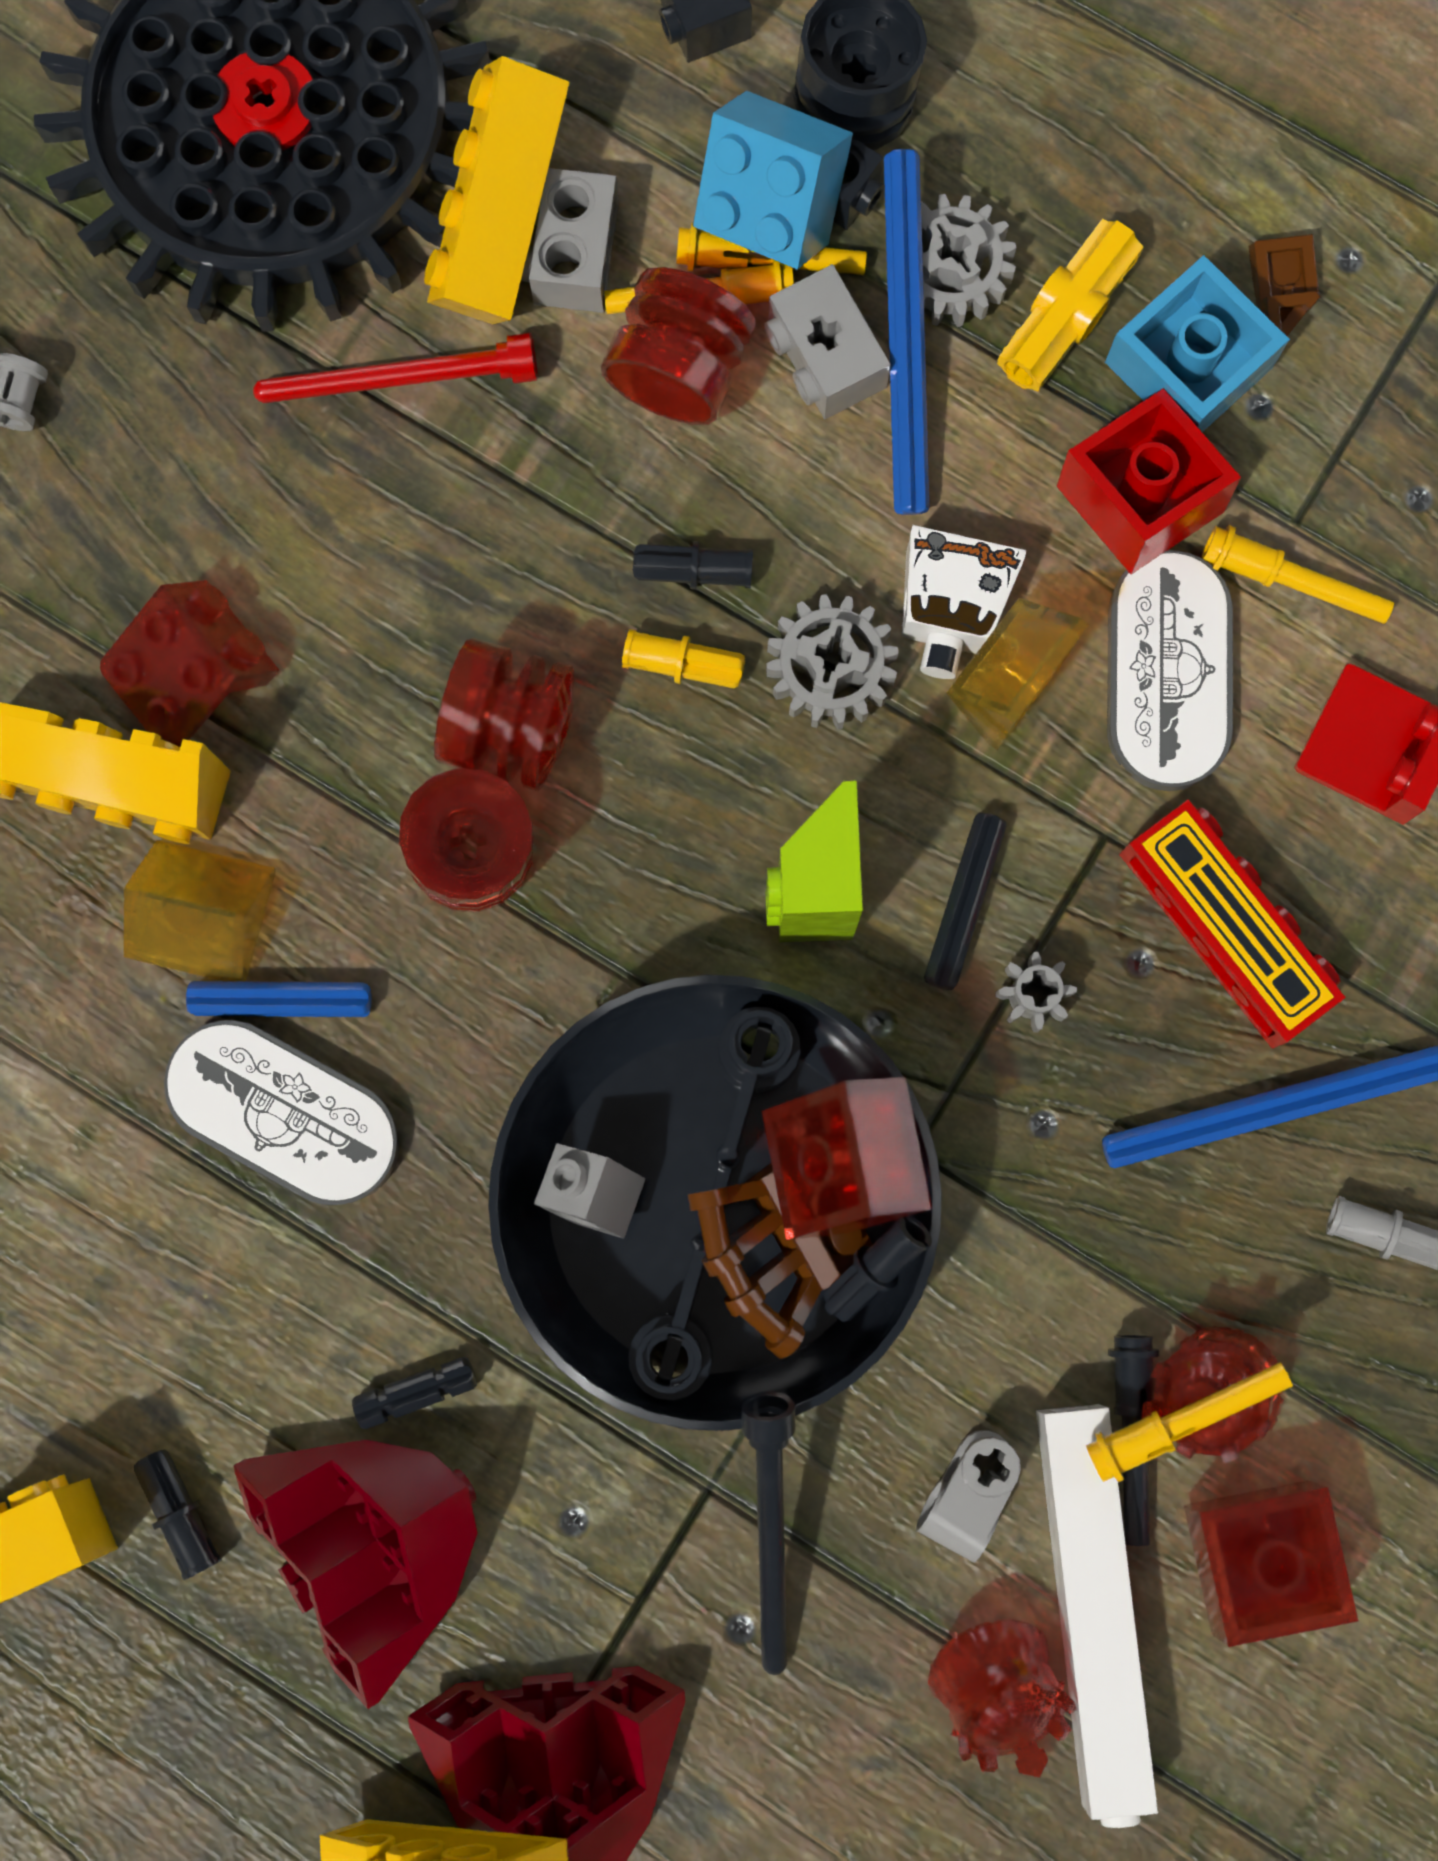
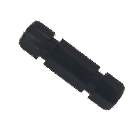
M460 1357L441 1364V1370L436 1371L435 1368H431L387 1384L382 1392H379L377 1388L355 1396L352 1399V1407L358 1424L362 1429H368L387 1422L388 1416L392 1414L394 1418H398L445 1400L446 1394L450 1393L454 1397L473 1390L477 1386V1380L471 1362L467 1357Z

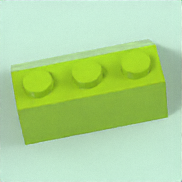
M843 781L780 848L778 867L767 868L765 889L767 926H779V942L853 940L863 911L857 781Z

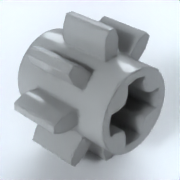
M1033 952L1028 961V968L1024 971L1018 965L1010 962L1004 970L1007 976L1014 982L1011 987H1003L995 993L996 998L1002 1000L1009 999L1013 1010L1007 1018L1009 1023L1016 1021L1022 1016L1031 1019L1033 1032H1039L1042 1030L1044 1016L1047 1013L1060 1022L1066 1019L1068 1014L1059 1002L1062 998L1075 994L1077 987L1063 985L1059 975L1066 965L1063 961L1050 968L1041 965L1039 952ZM1032 978L1037 979L1040 989L1049 990L1050 996L1044 999L1039 1007L1034 1005L1033 996L1022 994V989L1032 981Z

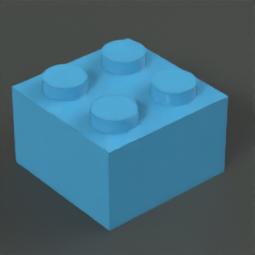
M746 90L713 112L693 226L798 270L829 243L853 133Z
M1203 255L1116 333L1105 363L1143 401L1164 388L1203 432L1274 367L1290 339Z

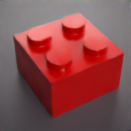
M1163 388L1069 449L1056 487L1132 575L1223 514L1241 476Z

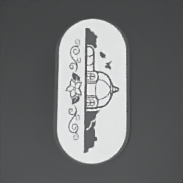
M1170 550L1164 552L1132 575L1125 570L1110 597L1108 607L1107 738L1111 753L1119 765L1122 764L1125 770L1132 774L1131 777L1142 785L1161 791L1187 789L1212 774L1224 760L1231 745L1233 732V606L1229 589L1217 570L1213 569L1208 562L1193 554Z
M224 1020L203 1025L188 1034L178 1044L169 1059L165 1072L164 1091L168 1107L177 1123L195 1138L309 1201L324 1205H341L363 1199L382 1187L396 1165L399 1154L396 1124L387 1104L382 1098L370 1089L251 1024Z

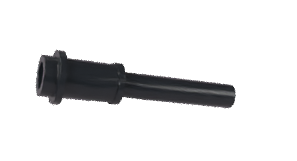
M1117 1335L1114 1336V1348L1108 1349V1356L1115 1358L1114 1414L1122 1416V1428L1142 1420L1156 1411L1154 1407L1153 1358L1159 1357V1349L1153 1348L1152 1336ZM1149 1461L1123 1473L1125 1544L1130 1546L1150 1545Z

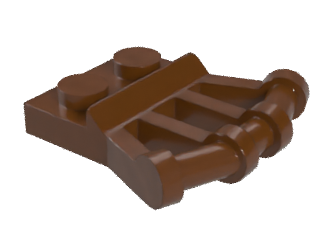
M815 1137L798 1141L745 1183L688 1194L691 1211H698L706 1256L702 1259L703 1265L710 1277L718 1276L728 1294L724 1302L731 1315L735 1317L741 1316L766 1338L765 1346L778 1358H785L791 1355L803 1341L805 1335L803 1325L820 1292L830 1287L854 1264V1253L862 1246L871 1247L873 1245ZM753 1198L760 1213L729 1236L723 1205ZM772 1233L782 1251L748 1278L740 1262L743 1261L744 1255ZM794 1272L797 1280L778 1314L764 1302L766 1294Z

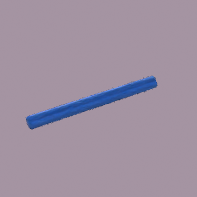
M896 149L884 157L894 510L897 514L920 515L928 512L930 508L920 156L916 150Z
M1438 1045L1107 1135L1102 1139L1106 1161L1111 1168H1118L1438 1081Z

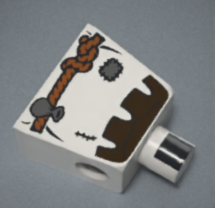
M916 525L912 526L906 551L902 636L910 640L926 643L920 666L922 673L940 679H954L961 651L977 655L985 654L1025 559L1026 550Z

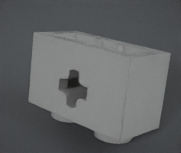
M833 264L769 296V320L764 323L767 337L779 356L787 353L796 369L792 376L801 398L808 406L815 403L824 420L887 388L891 364ZM818 340L821 342V343H818V344L813 345V343L816 342V341H818ZM834 345L833 349L829 351L826 349V347H831Z

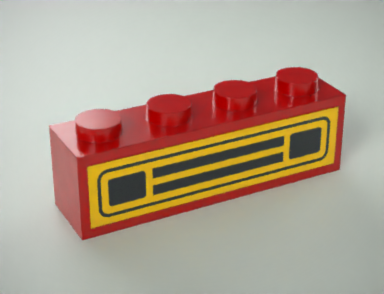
M1188 799L1130 842L1119 855L1272 1049L1289 1042L1346 998L1337 987L1341 983L1340 978L1333 966L1319 954L1313 956L1298 938L1301 935V929L1293 916L1280 905L1274 907L1259 889L1262 881L1254 867L1241 856L1235 858L1220 840L1223 837V831L1215 818L1204 808L1196 810Z

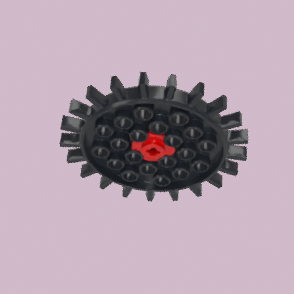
M64 0L73 20L82 28L98 34L91 48L89 58L42 51L39 62L49 80L82 87L81 110L34 114V126L44 143L85 140L90 160L47 176L46 180L49 188L60 204L104 188L113 206L77 234L94 258L131 230L138 235L148 247L134 263L126 276V280L134 293L143 299L156 287L169 266L175 263L188 271L196 273L187 301V308L195 322L207 324L216 306L222 282L253 286L251 305L262 331H274L278 315L277 286L313 281L316 301L329 321L341 319V297L331 274L344 270L364 259L371 267L376 279L393 294L402 288V284L394 259L382 246L393 238L405 225L416 231L425 241L439 248L441 246L445 226L439 224V216L421 204L431 190L434 181L455 188L460 167L454 165L453 157L444 154L448 132L469 130L474 107L468 105V102L449 101L447 81L474 75L478 69L483 70L484 66L490 63L486 41L439 51L432 32L467 13L466 0H426L419 5L414 0H342L335 5H324L320 3L321 0H280L273 3L263 0H119L112 11L100 7L91 0ZM154 38L166 39L165 44L158 50L151 52L142 51V48L148 41ZM208 42H225L224 46L216 53H200L202 47ZM278 43L283 45L281 51L274 56L261 57L257 55L268 44ZM327 46H337L342 49L336 57L329 60H321L315 57L321 49ZM384 49L400 51V54L390 62L381 63L373 60L375 55ZM146 93H161L158 101L150 106L141 107L136 105L138 100ZM203 96H220L218 102L211 108H194L197 101ZM332 100L337 102L336 107L327 114L316 115L310 112L313 106L320 101ZM391 103L396 106L395 110L386 117L376 118L369 115L370 110L377 104ZM145 146L156 148L155 153L148 160L143 162L131 161L133 154L138 149ZM211 149L215 151L213 157L204 164L194 165L189 163L192 155L199 150ZM259 152L274 154L272 160L263 167L254 168L247 165L250 158ZM325 154L333 157L331 163L324 169L310 170L305 168L308 161L314 156ZM377 157H385L392 161L390 166L380 173H369L364 170L366 164ZM196 204H207L210 206L208 213L203 218L194 221L184 219V215L190 207ZM266 207L269 209L267 216L260 222L250 224L242 221L245 213L251 208ZM321 209L328 212L327 218L319 225L305 226L301 224L303 216L309 211Z

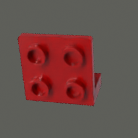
M1347 664L1342 669L1294 766L1295 771L1404 825L1426 810L1438 785V704L1435 705L1353 664Z

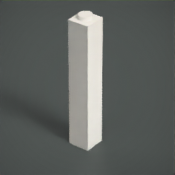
M1095 1404L1036 1410L1081 1803L1091 1820L1101 1819V1825L1104 1827H1131L1141 1823L1140 1815L1158 1814L1119 1487L1115 1477L1105 1482L1101 1480L1086 1448V1445L1097 1440L1095 1437L1096 1433L1101 1431L1104 1437L1112 1434L1109 1408Z

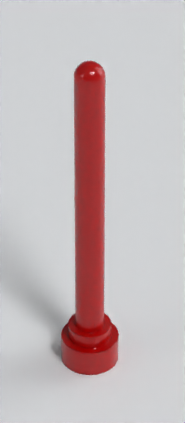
M530 332L507 335V342L496 343V349L261 379L255 383L253 394L261 403H273L500 374L501 379L512 378L513 383L517 384L538 381V367L533 336Z

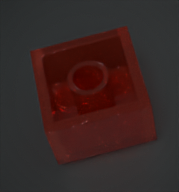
M905 1077L843 1081L762 1111L786 1240L846 1234L932 1209Z
M1307 1480L1184 1505L1211 1633L1227 1647L1358 1622L1328 1487Z

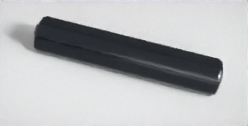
M979 812L973 820L924 975L925 982L936 988L953 990L958 984L1007 827L1006 821L996 815Z

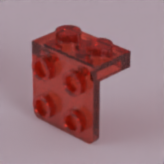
M207 580L161 585L100 662V671L104 678L147 732L155 733L161 736V740L181 747L183 739L190 740L230 692L266 686L279 671L278 667L266 654L262 641L244 627L229 608L225 595L219 589L210 585Z

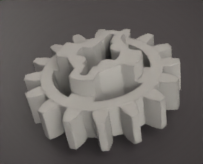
M941 194L939 195L937 209L932 211L921 201L924 309L932 311V325L935 326L940 324L944 314H952L953 321L957 327L963 326L966 312L970 310L980 320L985 318L989 307L988 300L998 305L1002 303L1007 289L1004 285L1012 283L1016 266L1009 263L1014 259L1016 243L1003 242L1009 227L1007 222L1002 221L992 225L989 222L992 207L987 204L976 213L970 210L971 200L970 196L967 195L963 196L958 207H950L947 196ZM988 257L990 270L982 281L979 277V267L982 266L983 259Z
M821 595L819 608L815 611H811L803 601L799 602L796 607L798 621L793 622L785 617H781L778 621V631L784 639L769 638L767 652L780 659L766 663L767 677L782 679L773 687V696L776 700L791 696L792 702L789 707V715L793 718L801 714L804 709L812 712L811 727L818 728L823 716H832L836 729H843L845 715L851 712L861 723L864 722L868 716L866 704L868 701L879 707H882L886 701L887 695L879 685L894 686L897 672L890 667L884 666L897 661L898 647L883 646V643L890 636L891 628L889 624L874 628L871 623L875 609L869 606L859 615L852 612L853 597L850 596L845 597L840 608H832L828 595ZM830 626L829 629L815 637L805 636L814 629ZM851 632L857 634L864 641L870 653L858 649L851 637ZM839 642L838 655H840V663L836 666L835 672L831 671L829 681L825 683L824 661L828 658L829 653L833 652L835 643ZM792 666L795 667L796 672L806 674L813 686L812 693L807 691L798 682L793 673ZM849 686L860 688L849 696L834 699L835 694Z

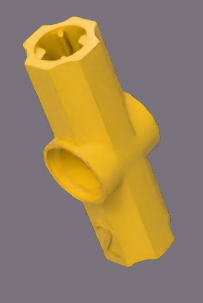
M1102 219L1066 268L1059 266L1053 272L1037 295L1030 310L1031 314L1023 325L1018 328L1008 345L1003 348L1002 353L999 355L997 364L1003 369L1009 380L1023 389H1032L1039 392L1075 343L1078 345L1083 343L1110 303L1109 297L1117 286L1122 283L1123 278L1137 263L1144 246L1139 243L1134 231L1118 220L1111 222Z

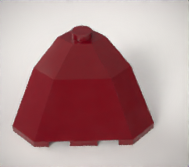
M359 1440L266 1455L238 1462L233 1465L248 1517L258 1535L262 1534L288 1562L278 1571L302 1614L314 1608L324 1643L322 1650L334 1672L365 1707L370 1709L381 1701L456 1600L478 1534L472 1505L476 1503L477 1498L471 1482L460 1469L451 1471L432 1452L370 1440Z
M640 1666L612 1668V1676L607 1680L574 1683L573 1672L526 1676L522 1679V1688L486 1691L484 1681L457 1683L410 1714L408 1722L409 1728L458 1828L567 1839L568 1861H627L650 1824L686 1700L684 1689Z

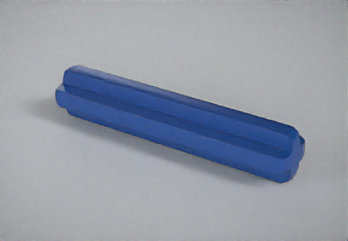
M192 981L188 984L186 992L187 1011L195 1016L366 1017L370 1014L372 1004L370 986L363 982Z

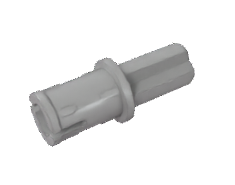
M1338 1196L1335 1199L1326 1225L1327 1235H1335L1379 1250V1256L1383 1259H1389L1391 1255L1438 1270L1437 1230L1403 1219V1212L1394 1210L1390 1215L1346 1200L1342 1196Z

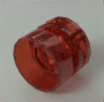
M667 267L648 268L640 274L634 287L635 297L628 301L625 308L626 321L629 325H623L615 331L602 361V376L614 390L627 400L649 412L681 423L709 425L716 421L732 385V375L727 369H733L741 364L744 357V346L750 342L755 331V318L748 307L731 292L708 279L678 269Z
M476 638L466 640L452 667L441 702L434 740V758L437 763L477 774L484 767L492 751L496 750L498 751L497 776L500 781L507 783L512 781L522 763L521 783L523 787L539 791L543 788L552 766L559 759L569 732L573 714L572 693L575 674L573 665L556 662L553 664L544 682L543 657L533 655L529 657L518 679L512 678L513 654L511 648Z
M455 768L432 776L412 793L400 818L399 844L414 882L431 901L452 911L482 912L504 904L522 888L532 867L533 825L524 800L506 780L481 769ZM467 833H474L475 840L478 843L486 842V846L477 848V858L472 860H465L461 850H453V847L462 845V835Z

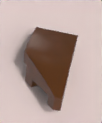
M1313 234L1254 241L1248 246L1257 308L1286 336L1290 334L1305 313L1312 308L1320 297Z

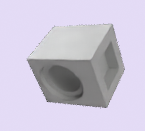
M556 1143L534 1204L574 1224L624 1239L646 1178L608 1157Z

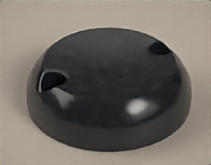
M700 975L669 979L637 988L617 997L577 1021L548 1048L528 1073L515 1095L498 1135L490 1171L488 1210L491 1241L501 1280L514 1310L533 1340L561 1371L592 1395L616 1409L644 1420L688 1430L728 1431L742 1429L741 1404L745 1398L752 1394L766 1391L783 1393L793 1399L795 1403V1416L827 1402L848 1388L883 1357L907 1325L923 1295L932 1270L941 1228L942 1191L937 1154L928 1123L919 1103L894 1062L866 1032L842 1013L814 997L778 983L744 976ZM757 1029L748 1060V1057L743 1053L741 1042L746 1034ZM773 1034L778 1043V1051L770 1060L764 1061L770 1037ZM815 1137L873 1244L895 1224V1220L899 1216L908 1214L918 1219L930 1233L932 1245L918 1255L898 1275V1285L890 1292H880L850 1321L842 1322L835 1315H829L824 1308L826 1302L823 1297L824 1292L828 1288L822 1290L803 1325L805 1329L803 1341L791 1355L785 1358H778L765 1346L766 1338L741 1316L735 1317L731 1315L724 1302L728 1294L718 1276L710 1277L703 1265L702 1259L706 1256L698 1211H691L688 1194L745 1183L798 1141ZM556 1143L608 1157L646 1178L624 1239L574 1224L534 1204ZM753 1198L723 1205L729 1236L760 1213ZM771 1233L744 1255L743 1261L740 1262L748 1278L782 1250ZM794 1272L766 1294L764 1302L778 1314L797 1280ZM668 1339L660 1369L657 1372L653 1368L651 1354L657 1343ZM683 1345L689 1357L688 1366L683 1373L673 1377L681 1346Z

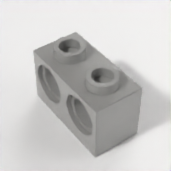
M548 168L534 227H537L534 246L529 245L521 278L522 282H530L534 305L604 313V290H607L619 208L617 179L615 175ZM570 207H580L586 210L584 214L577 218H565L560 215L562 211ZM561 262H573L578 265L577 269L569 274H557L552 271L553 267Z

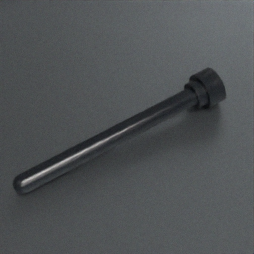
M766 1391L752 1394L743 1400L741 1404L743 1435L749 1440L750 1446L756 1449L762 1667L770 1675H779L787 1667L783 1448L788 1445L789 1439L796 1430L795 1403L793 1399L783 1393Z

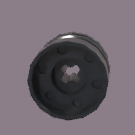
M817 0L805 16L801 33L793 94L796 110L822 121L825 119L832 125L852 132L854 139L872 150H877L898 138L911 119L927 45L923 20L908 0Z

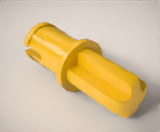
M629 629L624 645L622 668H633L673 676L674 683L681 684L684 678L737 688L742 681L745 656L737 652L690 643V636L684 635L682 641Z

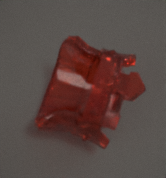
M1215 1325L1204 1327L1182 1340L1179 1350L1166 1361L1156 1364L1150 1376L1156 1378L1154 1400L1143 1404L1142 1419L1150 1416L1155 1411L1162 1418L1276 1365L1278 1362L1275 1356L1271 1355V1351L1266 1345L1249 1333H1244V1331L1239 1329H1231L1230 1327H1217ZM1284 1391L1177 1440L1176 1452L1189 1459L1197 1453L1219 1456L1222 1458L1223 1463L1238 1460L1241 1451L1253 1447L1254 1442L1261 1441L1267 1435V1431H1272L1278 1421L1277 1416L1281 1413L1284 1399L1280 1395Z
M1003 1619L995 1620L993 1623L989 1621L976 1625L974 1629L969 1628L957 1635V1638H952L943 1646V1649L939 1650L936 1658L932 1661V1665H930L927 1683L932 1695L950 1711L949 1717L954 1726L951 1735L958 1738L959 1755L962 1761L972 1759V1754L977 1756L981 1771L995 1772L998 1769L997 1756L1016 1754L1018 1759L1015 1760V1764L1019 1773L1040 1779L1049 1759L1044 1748L1039 1749L1037 1743L1049 1733L1058 1741L1065 1740L1072 1729L1064 1718V1713L1066 1711L1068 1714H1071L1078 1710L1075 1702L1063 1690L1065 1682L1056 1679L1049 1665L1048 1639L1044 1632L1038 1630V1627L1022 1620Z

